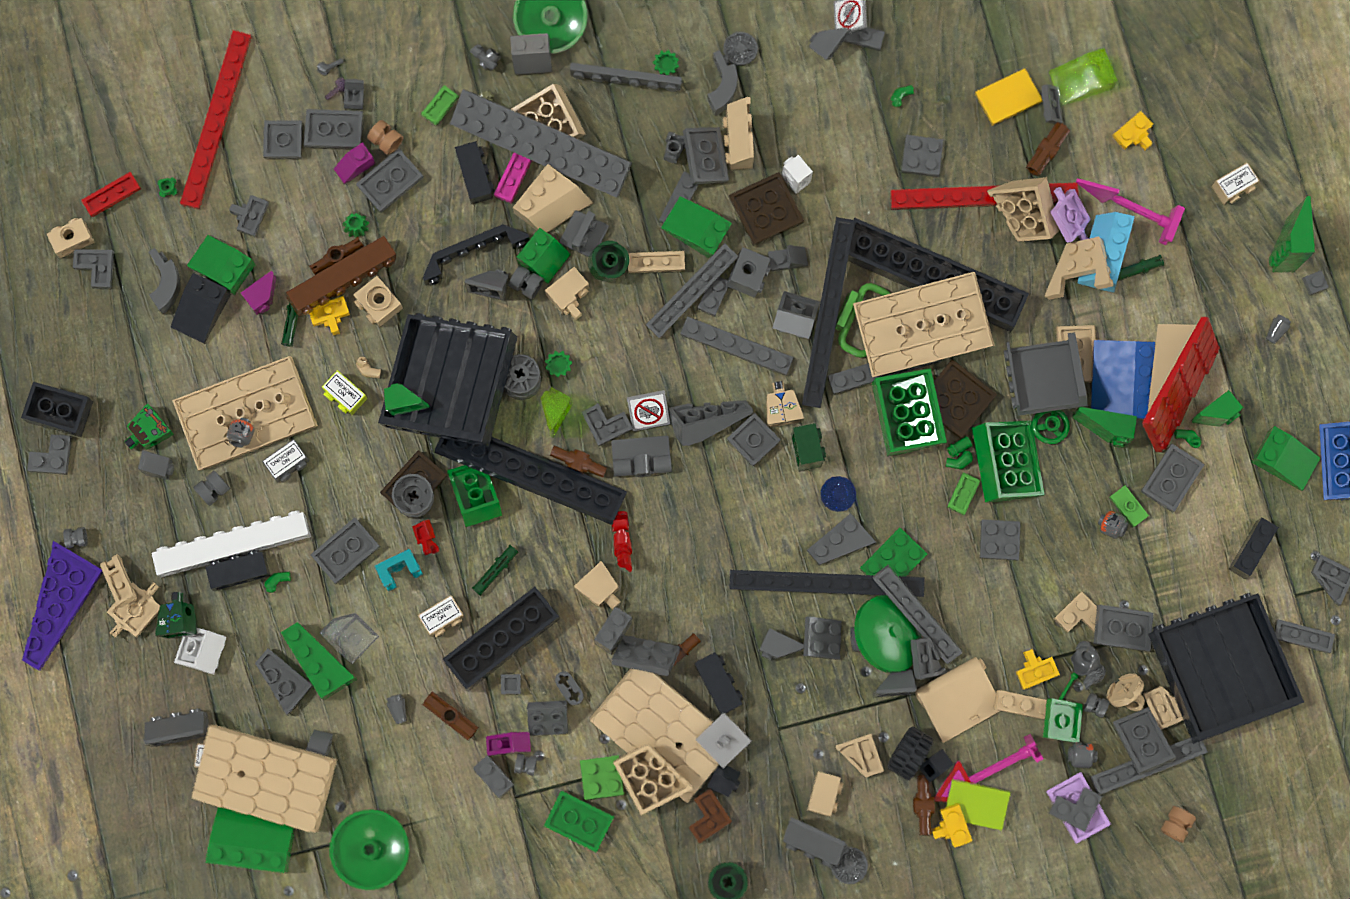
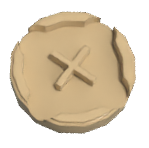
M1137 674L1123 675L1119 678V682L1111 684L1107 691V698L1113 706H1126L1132 711L1142 710L1145 699L1141 695L1144 683Z

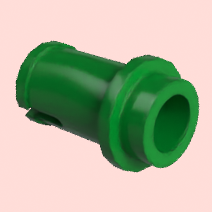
M965 436L954 444L950 443L947 451L952 458L958 457L961 452L971 448L972 443Z

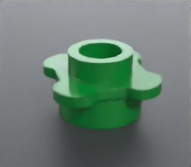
M171 177L170 179L165 178L158 181L159 195L161 197H166V195L175 196L178 193L175 187L176 179Z

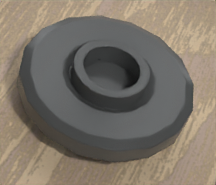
M735 32L726 38L723 52L730 63L746 65L755 59L758 53V44L752 35L746 32Z
M847 847L839 866L831 868L832 873L842 883H857L867 873V858L859 849Z

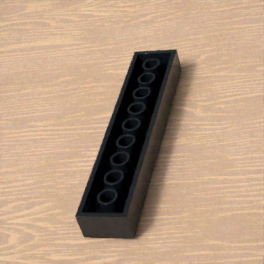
M854 217L855 224L848 262L908 288L975 272L988 322L1012 332L1029 293Z

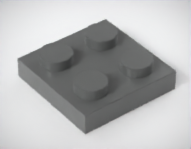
M302 120L264 121V159H302Z
M906 135L901 173L939 177L943 139Z
M755 413L727 438V441L752 467L781 442L778 436Z
M982 519L980 559L1018 561L1020 522Z
M805 617L804 656L840 660L842 621Z

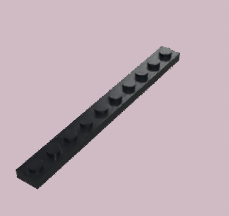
M836 217L802 405L821 408L855 220Z
M730 570L729 589L887 595L873 579L874 575ZM899 576L916 597H924L925 577Z

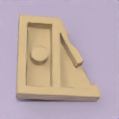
M1162 686L1143 693L1160 729L1183 720L1174 696Z
M872 734L836 745V749L864 777L884 772Z

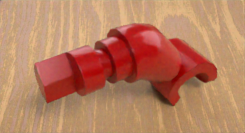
M619 511L612 525V532H616L613 534L614 554L617 557L618 566L631 572L632 544L629 532H626L629 530L628 513L626 511Z

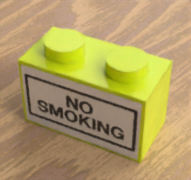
M338 370L322 386L325 391L323 395L331 402L335 400L339 404L337 407L345 414L349 412L353 415L368 399L361 390Z

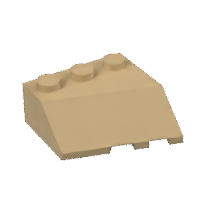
M552 84L512 108L516 112L578 139L586 135L561 85Z
M750 97L727 104L726 117H723V128H727V135H724V144L728 146L729 153H725L726 164H730V170L753 168L754 150L753 134L751 132L752 117L751 113L749 114Z
M547 164L513 206V211L515 215L535 230H538L540 227L549 233L570 218L575 210L581 211L593 204V202L576 184Z
M1047 177L1011 181L987 191L990 197L993 196L999 212L1002 211L1006 217V223L1018 242L1051 239L1060 231L1051 214L1054 203Z
M649 744L634 749L613 762L641 815L693 789Z

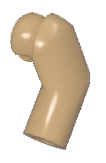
M365 357L357 359L356 367L362 376L371 378L381 377V369L371 368Z

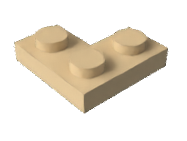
M1080 592L1054 620L1067 633L1080 620L1095 632L1097 606L1083 592Z

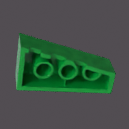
M298 622L281 632L322 700H326L358 680Z

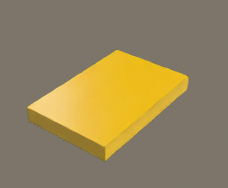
M1026 69L1020 70L975 92L992 126L1042 102V98Z

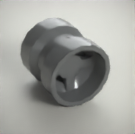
M79 527L74 531L72 529H64L63 537L66 548H73L75 544L80 547L87 546L88 539L85 527Z
M1090 693L1085 703L1084 711L1088 713L1093 712L1096 716L1103 718L1110 701L1105 698L1100 699L1096 694Z
M518 753L514 773L520 774L525 772L527 775L534 776L537 756L526 757L524 754Z

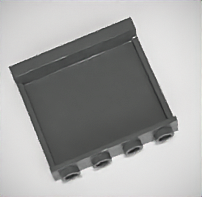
M1075 332L1068 333V340L1025 347L1010 349V343L1006 342L1007 350H1004L1005 362L1009 361V366H1006L1007 376L1012 377V381L1009 382L1010 393H1014L1015 396L1011 397L1013 409L1017 408L1018 416L1087 406V394Z

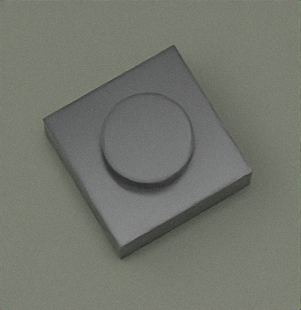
M1322 271L1302 278L1309 295L1329 288Z
M501 674V695L521 694V674Z

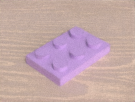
M1080 772L1047 790L1046 793L1052 803H1054L1057 796H1060L1075 804L1083 787L1091 789ZM1099 804L1085 832L1063 821L1075 844L1111 825Z

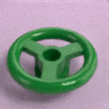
M1062 410L1036 413L1033 417V433L1043 443H1060L1069 433V419ZM1051 413V416L1045 420L1044 424L1037 425L1039 418L1043 414ZM1057 415H1059L1064 422V430L1062 433L1058 429L1060 427V420L1057 417ZM1049 422L1054 424L1053 428L1049 427ZM1047 430L1053 432L1057 438H1046L1039 431Z

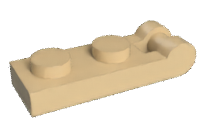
M118 554L114 555L110 561H104L100 564L117 606L121 608L137 598L123 566V561Z

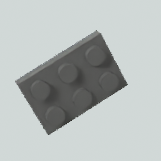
M306 109L304 146L308 148H355L362 143L363 111Z
M720 127L685 128L683 136L691 183H727L729 177Z
M398 148L357 182L356 186L376 209L382 213L424 177Z
M1171 444L1140 492L1173 513L1205 464L1174 444Z
M354 517L310 555L330 579L337 584L378 550L380 546Z
M1097 605L1094 644L1150 652L1151 640L1148 634L1152 632L1153 613Z
M624 635L612 657V665L668 676L680 653V646Z
M1149 707L1113 722V726L1139 775L1175 761L1176 757Z

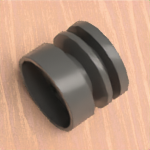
M513 355L504 390L513 399H530L536 395L541 386L542 380L539 366L528 355ZM521 372H523L524 377L521 376V377L518 379V378H517V374H520Z
M408 474L396 481L392 489V499L401 514L407 517H419L431 509L434 503V493L431 484L426 478L417 474ZM416 492V495L419 498L414 499V502H412L411 498L408 496L409 494L413 495V493Z

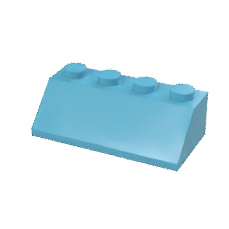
M1112 212L1096 215L1090 238L1099 236L1103 240L1107 255V266L1110 268V278L1113 280V287L1101 290L1115 292L1135 216ZM1096 273L1079 276L1077 284L1096 288L1094 286Z

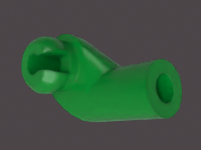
M909 85L895 89L891 96L892 105L894 107L901 106V100L904 96L914 94L913 86Z
M1175 429V439H1185L1193 448L1201 446V439L1194 430Z
M964 451L963 455L958 459L947 457L945 467L962 470L972 463L973 454L970 451Z
M273 573L265 581L264 587H266V591L273 593L276 591V585L279 582L291 581V573Z

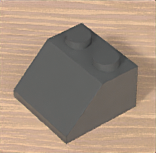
M548 33L510 36L515 75L552 72L550 36Z
M784 291L773 329L809 339L820 301Z

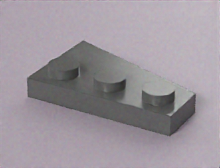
M850 513L812 545L807 552L820 566L875 544L876 541Z

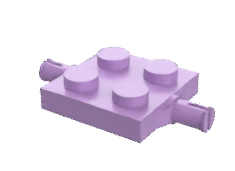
M1061 187L1056 188L1054 193L1058 198V203L1051 210V214L1066 242H1073L1077 236L1080 241L1088 239L1084 231L1091 219L1075 189L1068 190L1064 195Z

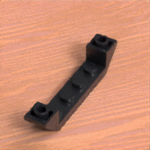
M502 224L432 254L423 276L425 285L430 284V286H433L443 279L439 264H448L453 258L458 256L460 258L465 257L470 251L484 249L487 244L491 242L498 243L504 240L506 236L513 249H521L529 242V235Z

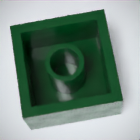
M816 423L793 427L791 438L798 471L820 468L826 458L825 448L820 445L822 439L821 429L816 427Z

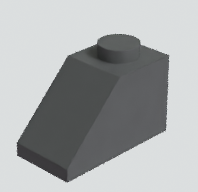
M845 27L816 32L810 39L811 44L809 47L825 60H830L851 32V29Z
M142 450L138 470L146 476L169 480V476L174 472V464H172L173 461L170 458Z
M769 628L759 652L762 653V657L768 660H772V658L777 660L802 651L804 644Z

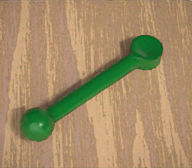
M1075 672L1071 674V679L1058 700H1063L1074 680L1078 679V674Z

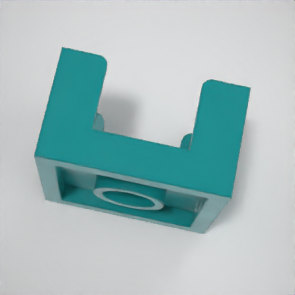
M410 549L374 566L388 592L397 587L391 573L399 572L405 566L408 567L414 578L423 575Z

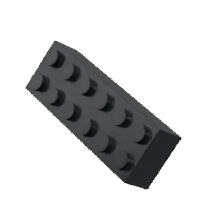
M534 586L442 660L463 687L470 691L560 620V618Z

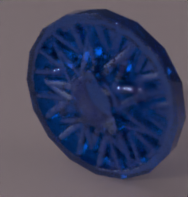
M831 477L822 485L820 492L821 501L831 511H845L855 502L856 489L853 483L845 477Z

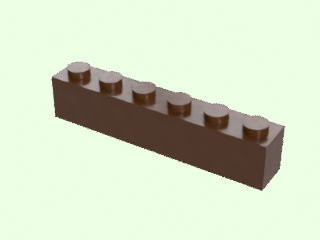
M382 236L287 291L286 297L298 316L308 315L316 306L327 304L333 296L344 294L347 288L358 286L364 278L368 276L373 277L383 267L388 268L392 266L396 260V253L385 236Z

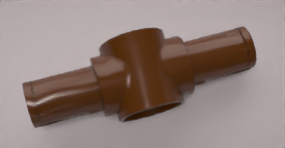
M357 236L345 245L341 244L340 246L330 247L327 253L323 255V258L309 265L313 274L316 275L364 246ZM335 253H340L341 256L339 259H332V256Z
M554 445L550 456L566 462L565 464L568 465V468L580 473L588 471L603 478L607 467L592 461L590 455L577 449L568 451Z
M918 775L917 793L915 794L916 797H913V811L917 818H919L920 836L931 835V817L935 813L934 796H931V793H929V782L926 777Z

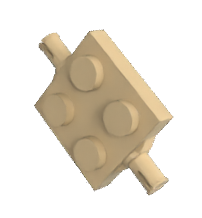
M132 582L137 598L121 608L117 606L116 602L110 607L107 613L117 623L109 632L113 637L116 638L123 629L138 637L157 616L160 605L152 596L160 588L156 583L153 582L145 591Z

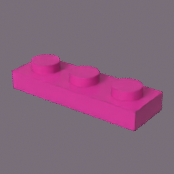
M513 153L494 196L512 204L532 160Z

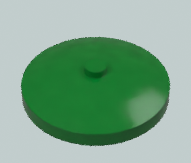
M516 0L514 5L513 22L518 35L548 33L550 36L551 53L563 52L574 46L584 34L587 26L588 12L585 0Z
M880 595L867 600L856 614L854 623L855 639L860 652L873 667L882 672L897 673L913 665L911 640L922 638V635L888 595Z
M362 810L346 817L335 829L329 848L331 864L336 874L348 885L362 890H376L393 883L404 871L410 853L409 839L403 826L393 816L378 810Z

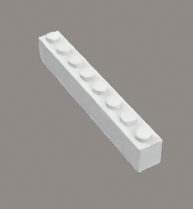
M293 511L288 513L289 516L271 517L268 522L256 521L251 523L249 527H234L231 532L219 531L213 533L212 537H197L194 539V542L187 543V541L176 543L175 547L168 548V546L157 548V551L152 553L156 574L162 578L210 565L212 561L228 560L231 556L247 555L248 552L253 550L261 551L309 538L311 535L306 515L303 512L300 513V511Z

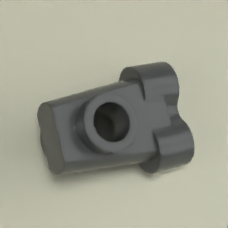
M476 44L470 51L471 54L480 60L479 64L485 70H494L499 64L498 60L501 57L492 48L485 51L480 44Z
M669 132L665 140L667 144L664 160L676 163L683 148H685L684 136H678L673 132Z

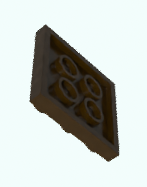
M780 172L729 195V199L753 246L804 223V219Z
M953 359L934 380L943 425L962 439L997 394Z

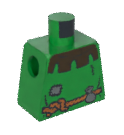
M147 403L127 425L132 435L124 442L131 450L140 443L148 450L173 436L174 433Z

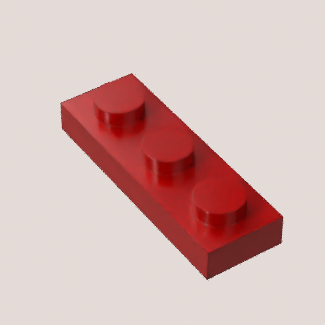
M129 172L81 201L90 216L94 217L141 190L133 174Z

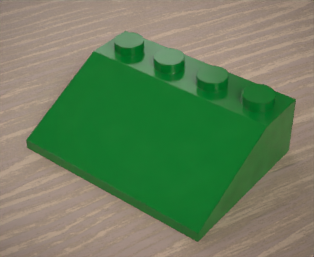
M1307 196L1287 217L1274 249L1269 256V266L1272 267V273L1295 272L1315 253L1311 196Z
M931 368L879 377L873 380L872 387L887 457L947 443Z
M1032 421L986 422L972 428L985 503L1045 495L1035 437L1032 430Z
M218 807L208 843L205 863L288 873L295 828L250 814L246 815L224 807Z

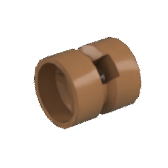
M384 120L378 121L367 136L368 140L374 145H380L379 148L387 155H391L403 140V136L396 130H391V126Z
M1173 806L1168 814L1170 819L1165 820L1160 831L1170 838L1183 843L1188 835L1187 828L1192 827L1196 817L1177 806Z

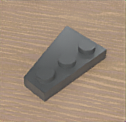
M269 648L255 663L287 716L313 687L311 683Z

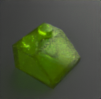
M551 387L549 391L546 390L543 393L541 404L550 437L554 438L573 405L572 399L569 396Z

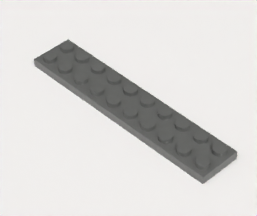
M466 89L462 90L450 122L451 125L541 165L546 166L548 164L559 173L616 198L620 195L632 164L631 161Z

